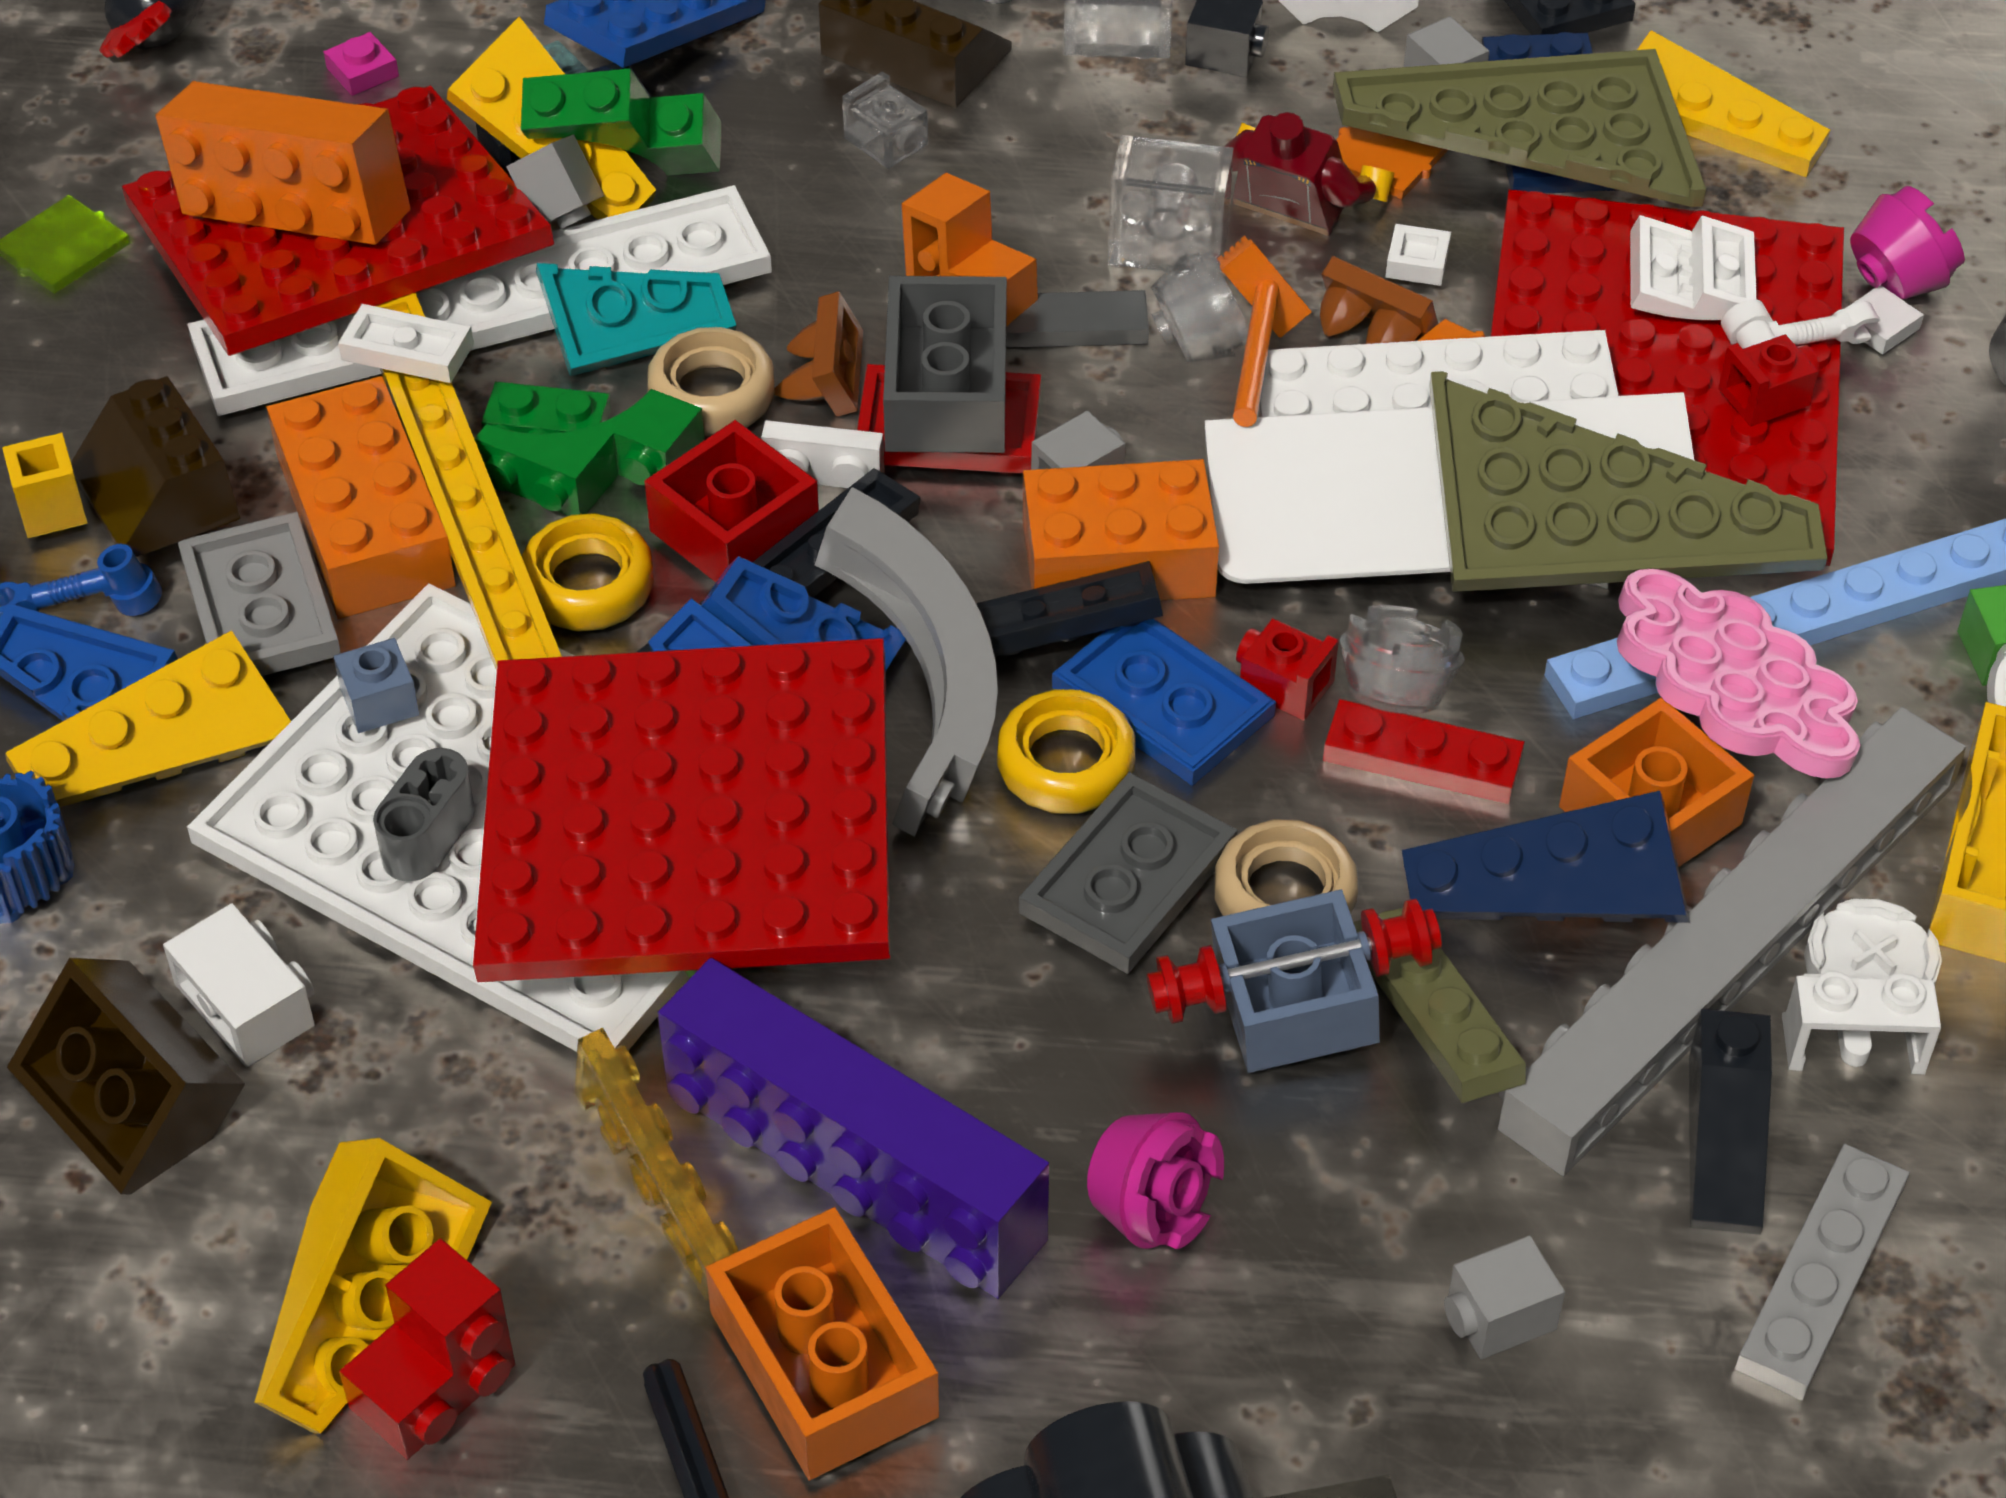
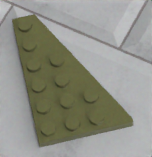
M1656 49L1334 72L1333 93L1342 125L1689 207L1703 206L1706 187Z
M1444 371L1431 372L1429 387L1452 592L1625 582L1628 575L1643 569L1665 570L1682 578L1820 571L1825 567L1827 553L1819 504L1791 494L1779 495L1771 491L1768 486L1749 479L1746 485L1705 471L1706 464L1661 448H1647L1636 439L1617 433L1614 439L1576 425L1577 419L1531 402H1517L1508 394L1489 388L1488 392L1485 393L1447 379L1448 373Z

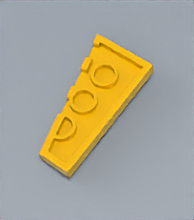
M519 16L448 88L447 100L517 156L523 158L555 141L561 140L560 138L527 139L521 131L523 78L563 75L565 73ZM577 140L604 194L603 197L587 204L591 215L599 220L646 208L654 200L655 187L624 149L602 143Z
M1651 30L1637 50L1656 49L1686 135L1797 175L1808 176L1827 147L1830 129Z
M231 630L5 752L6 761L14 774H25L32 771L36 779L42 777L45 780L46 786L50 785L52 787L56 803H58L60 808L120 791L123 785L152 777L160 780L181 774L184 768L216 759L220 763L245 756V751L268 745L291 720Z

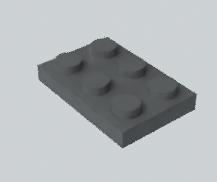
M1129 772L1019 896V913L1129 974L1215 872L1216 863L1226 844L1237 835L1238 830Z

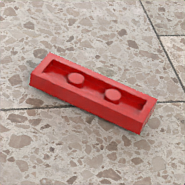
M1339 699L1324 744L1323 761L1509 804L1522 760L1525 741Z

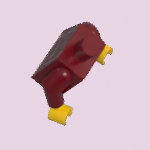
M1290 112L1280 113L1277 116H1263L1256 128L1241 123L1235 138L1223 147L1220 155L1221 163L1227 170L1231 172L1238 171L1233 204L1327 236L1330 235L1344 208L1371 201V199L1387 202L1395 174L1384 169L1362 165L1360 176H1355L1344 163L1338 142L1332 135L1305 127L1300 116Z

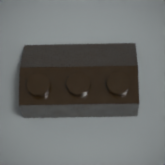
M822 0L819 3L821 55L955 109L1012 50V41L913 0Z
M168 376L157 380L147 379L139 381L128 390L110 396L72 459L71 465L76 481L114 544L128 545L135 556L138 557L241 519L224 459Z
M69 958L7 1065L8 1070L121 1195L134 1193L211 1141L245 1086L241 1078L130 961Z

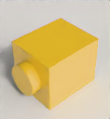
M63 433L2 447L27 538L88 524Z

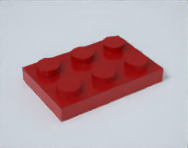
M867 364L857 430L883 433L884 465L1023 473V470H1031L1032 441L1036 439L1041 397V374L1006 372L1005 453L885 452L883 405L885 365Z

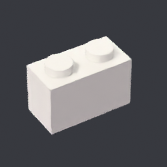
M233 903L163 944L174 984L245 1068L315 1026L308 998L314 995V989L308 976L295 961L285 964L277 955L276 943L263 923L259 920L249 923Z

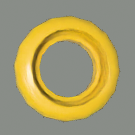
M597 513L569 515L547 524L528 541L521 555L547 621L555 627L577 632L604 630L626 621L645 604L654 584L652 552L640 532L618 518ZM598 554L608 556L618 562L621 567V571L615 580L597 589H567L556 583L552 577L560 563L579 555Z
M1054 689L1029 697L1009 712L998 733L997 766L1008 790L1027 805L1052 814H1081L1097 809L1129 772L1133 774L1135 769V734L1125 714L1105 698L1083 690ZM1057 730L1079 731L1089 735L1098 742L1103 754L1098 762L1086 770L1076 773H1057L1045 769L1036 762L1030 749L1034 742L1046 733Z

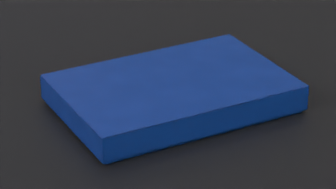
M1154 618L1144 620L1134 626H1120L1105 630L1052 673L1053 689L1083 690L1105 698L1122 711L1134 731L1135 746L1191 786L1195 785L1275 716V700Z

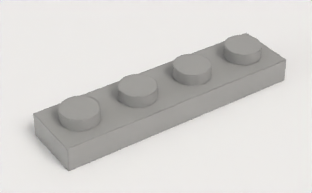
M1845 1143L1843 1144L1739 1354L1735 1370L1803 1401L1905 1188L1910 1174L1909 1171Z

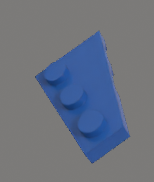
M739 556L727 566L701 604L702 607L752 646L883 638L885 672L906 640L898 628L892 625L885 630L861 620V611L843 603H840L836 608L808 596L805 586Z

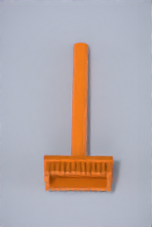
M1244 235L1240 239L1241 242L1237 241L1235 247L1232 245L1229 248V252L1225 251L1223 253L1225 256L1221 255L1217 259L1221 264L1219 268L1252 306L1233 413L1235 423L1243 427H1249L1255 424L1258 416L1272 330L1281 338L1312 311L1251 239L1248 240Z

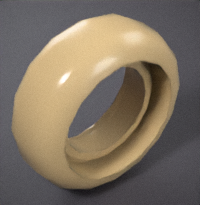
M723 327L696 328L674 336L657 350L648 365V391L654 389L701 407L704 436L710 437L734 420L748 428L766 413L775 394L774 365L764 347L743 332ZM722 367L734 370L741 374L744 379L738 389L719 396H697L683 391L679 386V382L684 375L702 368Z
M1273 819L1247 827L1228 841L1216 863L1215 902L1222 916L1270 906V904L1265 903L1253 893L1248 881L1252 873L1262 865L1275 861H1293L1307 866L1318 875L1324 886L1322 893L1342 889L1350 914L1357 903V867L1346 846L1325 829L1301 820Z

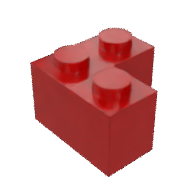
M441 1238L385 1284L394 1324L339 1370L349 1408L406 1460H409L424 1445H432L440 1441L451 1430L457 1416L480 1396L486 1397L497 1391L508 1378L511 1369L516 1365L501 1289Z

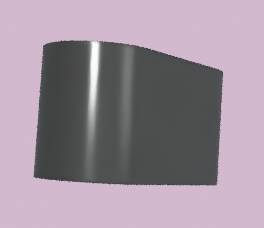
M434 748L422 752L414 758L377 807L373 822L382 865L386 873L391 877L401 881H416L432 874L473 819L475 807L468 766L460 753L448 748Z

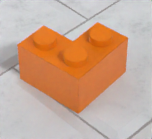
M946 172L901 203L906 276L1007 277L1006 326L1038 300L1037 259L992 240L991 198L989 190Z

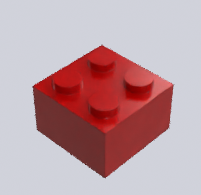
M736 420L644 480L650 532L714 582L718 581L727 566L738 556L753 562L819 511L817 480Z

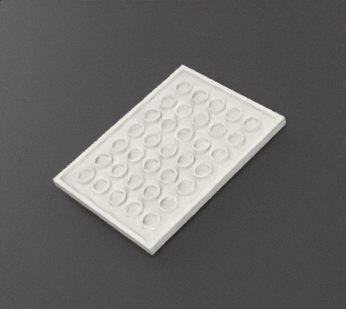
M428 583L368 644H375L391 638L396 639L414 683L419 715L358 734L340 690L338 676H336L187 826L191 843L612 1071L656 1019L658 1011L690 978L684 971L477 982L473 968L497 672L471 604ZM559 648L562 657L575 656ZM434 748L452 749L460 753L467 762L475 807L474 817L432 874L416 881L397 880L388 875L383 868L373 822L374 813L416 756Z

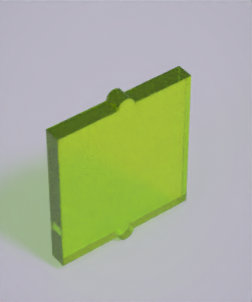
M68 195L1 238L0 256L17 268L19 276H29L55 294L131 243L128 234L105 219L104 212H94Z

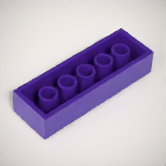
M710 957L658 1011L667 1092L678 1106L689 1113H702L721 1125L727 1135L739 1145L747 1148L754 1146L774 1158L783 1171L793 1179L800 1182L809 1180L832 1195L836 1203L847 1213L856 1217L864 1215L888 1230L891 1237L903 1248L911 1252L922 1251L944 1265L949 1274L960 1284L969 1288H976L978 1286L999 1299L1048 1241V1161Z

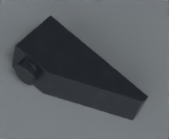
M1197 0L1187 22L1185 65L1247 77L1254 58H1263L1268 43L1269 26L1261 24L1263 1Z
M1701 1009L1689 1054L1690 1228L1761 1235L1764 1219L1772 1079L1771 1015Z

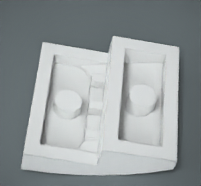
M1639 215L1630 230L1631 308L1675 318L1722 320L1724 314L1734 305L1745 300L1757 299L1754 232L1706 216H1701L1694 229L1690 231Z

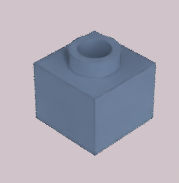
M395 638L333 656L340 690L358 734L419 715L414 683Z

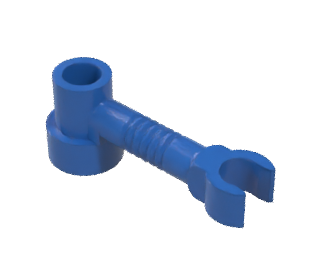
M115 544L106 548L99 555L97 560L98 568L36 585L27 582L20 584L15 582L0 583V616L8 603L39 612L42 608L102 592L106 597L109 596L120 613L127 616H137L148 612L159 602L162 596V587L151 568L146 564L140 563L128 545Z

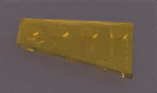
M604 1028L596 1030L578 1039L575 1094L585 1110L596 1105L603 1125L600 1126L601 1135L612 1153L616 1155L627 1149L630 1154L627 1161L632 1175L633 1186L646 1206L648 1205L653 1208L662 1204L667 1212L660 1216L663 1233L705 1300L708 1301L709 1295L705 1267L738 1252L736 1242L730 1230L722 1221L713 1224L701 1203L706 1200L705 1189L694 1167L688 1161L680 1165L668 1144L673 1141L672 1131L663 1111L656 1103L647 1106L636 1087V1084L640 1083V1075L631 1054L623 1045L614 1048Z

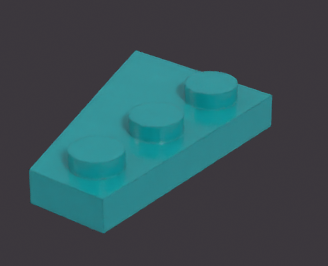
M537 263L536 266L538 280L570 376L654 355L662 345L674 336L696 328L723 327L736 330L737 327L719 273L652 269L648 273L611 271V267L589 266V270L558 268V264Z

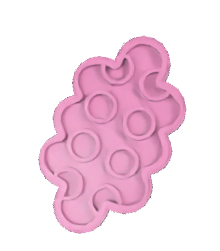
M1659 569L1637 570L1628 575L1618 598L1620 611L1626 617L1616 641L1618 651L1632 666L1656 677L1657 692L1664 701L1676 709L1699 716L1701 727L1708 737L1721 747L1735 753L1749 756L1774 753L1795 770L1813 777L1836 778L1850 771L1861 746L1858 735L1849 725L1858 703L1856 692L1846 679L1832 670L1816 665L1815 651L1806 640L1790 631L1773 627L1771 617L1766 610L1750 597L1738 592L1712 590L1701 593L1681 576Z

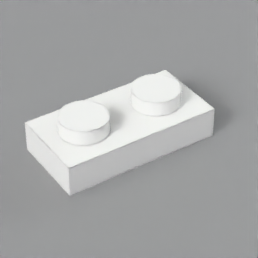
M366 304L360 306L338 342L341 360L447 383L453 381L474 345L471 326Z
M765 421L761 439L817 480V485L849 488L873 468L885 474L883 433Z

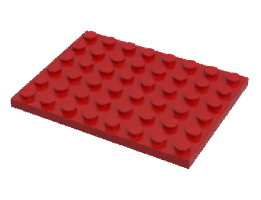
M1509 189L1490 337L1605 330L1618 396L1684 392L1694 460L1706 464L1705 471L1746 485L1749 479L1768 486L1771 491L1779 495L1791 494L1819 504L1827 553L1825 566H1830L1835 544L1841 342L1831 339L1803 344L1809 346L1814 351L1819 363V373L1810 406L1750 427L1718 389L1727 346L1732 345L1721 327V320L1675 318L1631 308L1630 230L1639 215L1690 231L1694 229L1701 216L1753 231L1756 298L1764 304L1772 320L1777 321L1778 325L1832 316L1836 311L1842 309L1844 227Z

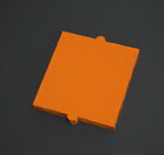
M1349 126L1347 128L1341 127L1336 139L1344 163L1355 176H1360L1362 165L1394 172L1389 194L1401 200L1422 178H1430L1431 168L1448 151L1447 149Z

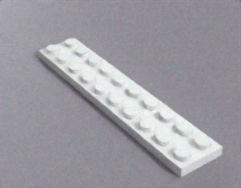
M735 185L552 231L555 245L415 293L425 317L471 326L474 345L470 350L472 351L554 329L536 273L537 263L558 264V268L589 270V266L611 267V271L648 273L650 269L719 273L722 283L725 285L771 273V255ZM356 313L231 356L227 355L205 320L188 323L191 342L217 415L221 416L382 374L380 368L341 360L338 342Z

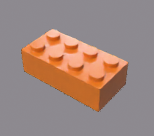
M192 81L155 114L182 214L376 245L411 209L389 111L386 108Z
M382 376L266 406L277 458L337 619L413 599L428 583L442 590L456 587L448 536Z

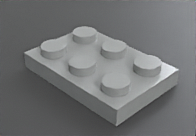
M298 512L211 532L178 542L206 644L232 630L261 676L334 658V655L341 654L338 638Z

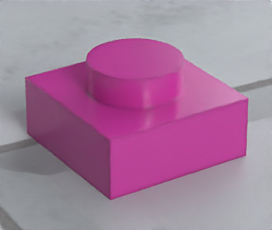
M371 32L351 38L342 44L323 51L326 68L351 96L399 77L397 60Z

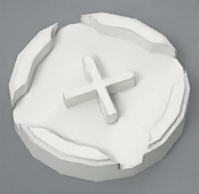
M1850 899L1837 904L1836 910L1828 912L1825 916L1823 912L1813 923L1804 952L1807 974H1823L1829 971H1837L1846 975L1892 976L1904 973L1920 977V979L1934 980V985L1942 964V957L1937 938L1930 929L1926 933L1920 925L1915 923L1916 915L1903 906L1880 899Z

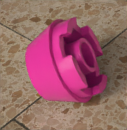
M1905 186L1897 193L1891 195H1879L1850 237V244L1857 260V267L1864 279L1875 288L1883 286L1902 300L1946 288L1956 268L1965 262L1963 248L1953 228L1943 233L1934 218L1925 211L1934 203L1922 192L1911 186Z
M1173 1112L1123 1116L1114 1121L1105 1130L1093 1151L1087 1175L1089 1199L1096 1210L1135 1246L1149 1249L1159 1245H1167L1180 1249L1196 1238L1211 1216L1201 1212L1200 1209L1207 1196L1211 1176L1223 1180V1148L1218 1136L1202 1130L1197 1120L1187 1113Z

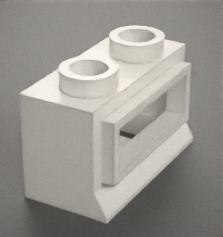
M1829 971L1823 974L1796 976L1787 1010L1782 1013L1788 1069L1796 1071L1803 1070L1806 1060L1805 1048L1811 1029L1838 1031L1841 1058L1846 1064L1853 1067L1863 1066L1868 1060L1872 1048L1870 1031L1905 1032L1911 1074L1925 1075L1941 1029L1934 980L1920 979V977L1904 973L1892 976H1863Z

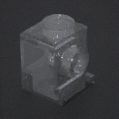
M883 71L842 96L844 138L886 168L893 167L928 144V110L891 86L890 76Z

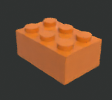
M1204 459L1023 470V528L1031 590L1149 561L1160 601L1216 597L1219 544Z
M836 1207L705 1267L710 1312L808 1481L939 1418L938 1371Z

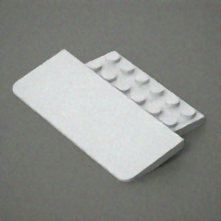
M1605 330L1268 350L1259 404L1260 417H1257L1255 424L1243 427L1235 423L1234 419L1205 420L1209 492L1219 544L1218 571L1228 580L1243 584L1450 572L1429 387L1431 372L1444 371L1448 373L1447 379L1485 393L1488 392L1489 388L1508 394L1517 402H1531L1577 419L1576 425L1615 439L1617 433L1636 439L1647 448H1661L1694 460L1684 392L1618 396Z

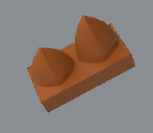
M1332 256L1321 274L1326 292L1321 302L1320 320L1324 334L1327 337L1350 330L1361 323L1365 317L1372 320L1368 328L1365 344L1419 340L1438 324L1431 299L1335 256Z
M840 291L818 297L817 320L803 328L787 345L788 352L801 358L813 360L787 375L775 387L774 394L794 401L825 399L836 417L858 411L863 329Z

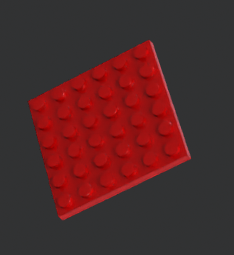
M431 85L404 89L396 97L375 104H358L388 109L411 208L376 245L182 214L170 170L166 172L151 171L140 176L135 182L122 185L127 206L228 356L354 314L362 304L377 306L555 245L551 225L520 189H517L513 180Z
M883 638L498 660L473 968L477 982L699 970L710 957L728 968L890 959L886 674Z

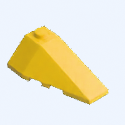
M381 1138L339 1142L309 1209L254 1403L314 1434H321L347 1404L339 1370L394 1324L385 1284L439 1238L443 1239L467 1260L492 1202Z

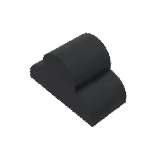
M1125 1401L1091 1406L1056 1420L1040 1431L1029 1443L1025 1451L1024 1466L995 1474L970 1488L960 1498H1253L1238 1447L1231 1439L1211 1432H1183L1174 1434L1170 1419L1163 1410L1147 1403Z

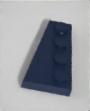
M1660 791L1401 850L1410 899L1416 898L1422 911L1433 909L1437 919L1502 920L1504 916L1536 917L1538 921H1565V917L1603 918L1604 922H1633V918H1664L1665 922L1690 923L1665 802Z

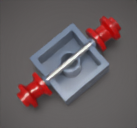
M1342 889L1211 919L1213 949L1211 945L1200 947L1195 963L1177 967L1168 955L1156 958L1158 971L1146 974L1151 1002L1156 1014L1167 1011L1172 1024L1183 1022L1185 1009L1188 1006L1206 1002L1211 1010L1218 1014L1226 1012L1227 1004L1248 1073L1380 1043L1379 996L1367 960H1370L1372 969L1377 977L1389 974L1392 959L1411 955L1420 967L1431 965L1432 950L1442 947L1439 924L1433 909L1422 911L1418 900L1414 898L1404 901L1401 916L1382 920L1373 908L1362 910V932H1356Z

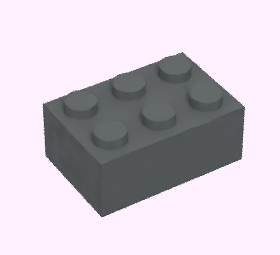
M889 276L883 397L885 452L1005 453L1007 277Z

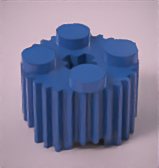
M32 771L25 774L15 773L16 779H12L11 774H5L0 779V924L13 923L18 920L24 913L25 906L38 907L37 901L39 899L49 900L50 891L58 892L60 885L67 883L73 877L75 863L71 850L72 846L59 805L56 803L52 787L50 785L46 786L45 780L42 777L36 779Z

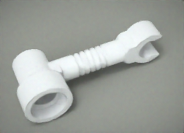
M1749 299L1731 307L1724 314L1721 320V327L1731 344L1738 343L1742 349L1784 334L1796 346L1831 339L1860 344L1872 338L1864 324L1878 322L1880 318L1870 302L1860 301L1851 304L1846 309L1836 311L1832 316L1778 325L1777 321L1772 320L1760 300Z

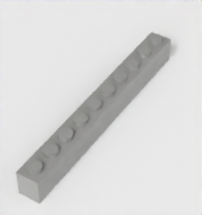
M1900 707L1883 725L1879 722H1874L1870 725L1859 740L1861 746L1848 773L1836 778H1821L1819 787L1809 797L1804 793L1798 795L1788 806L1782 817L1781 824L1771 833L1766 830L1761 831L1748 846L1743 860L1733 870L1727 867L1720 870L1707 887L1704 898L1693 909L1686 905L1690 923L1670 922L1664 937L1654 947L1645 944L1633 955L1625 969L1624 976L1612 987L1607 983L1603 984L1594 992L1585 1006L1583 1015L1571 1027L1567 1024H1562L1551 1034L1543 1047L1541 1056L1529 1068L1526 1066V1084L1499 1092V1098L1503 1100L1498 1130L1564 1177L1691 1050L1701 1009L1730 1011L1812 929L1814 921L1823 912L1825 916L1954 787L1967 746L1904 707Z

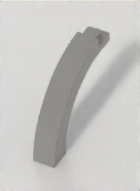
M852 487L826 527L815 566L845 581L879 607L900 630L922 667L932 703L933 727L931 744L906 786L892 822L893 826L915 836L927 814L938 819L949 797L963 803L988 745L996 716L998 695L996 662L991 639L981 612L968 588L951 564L927 538L905 519L879 501Z

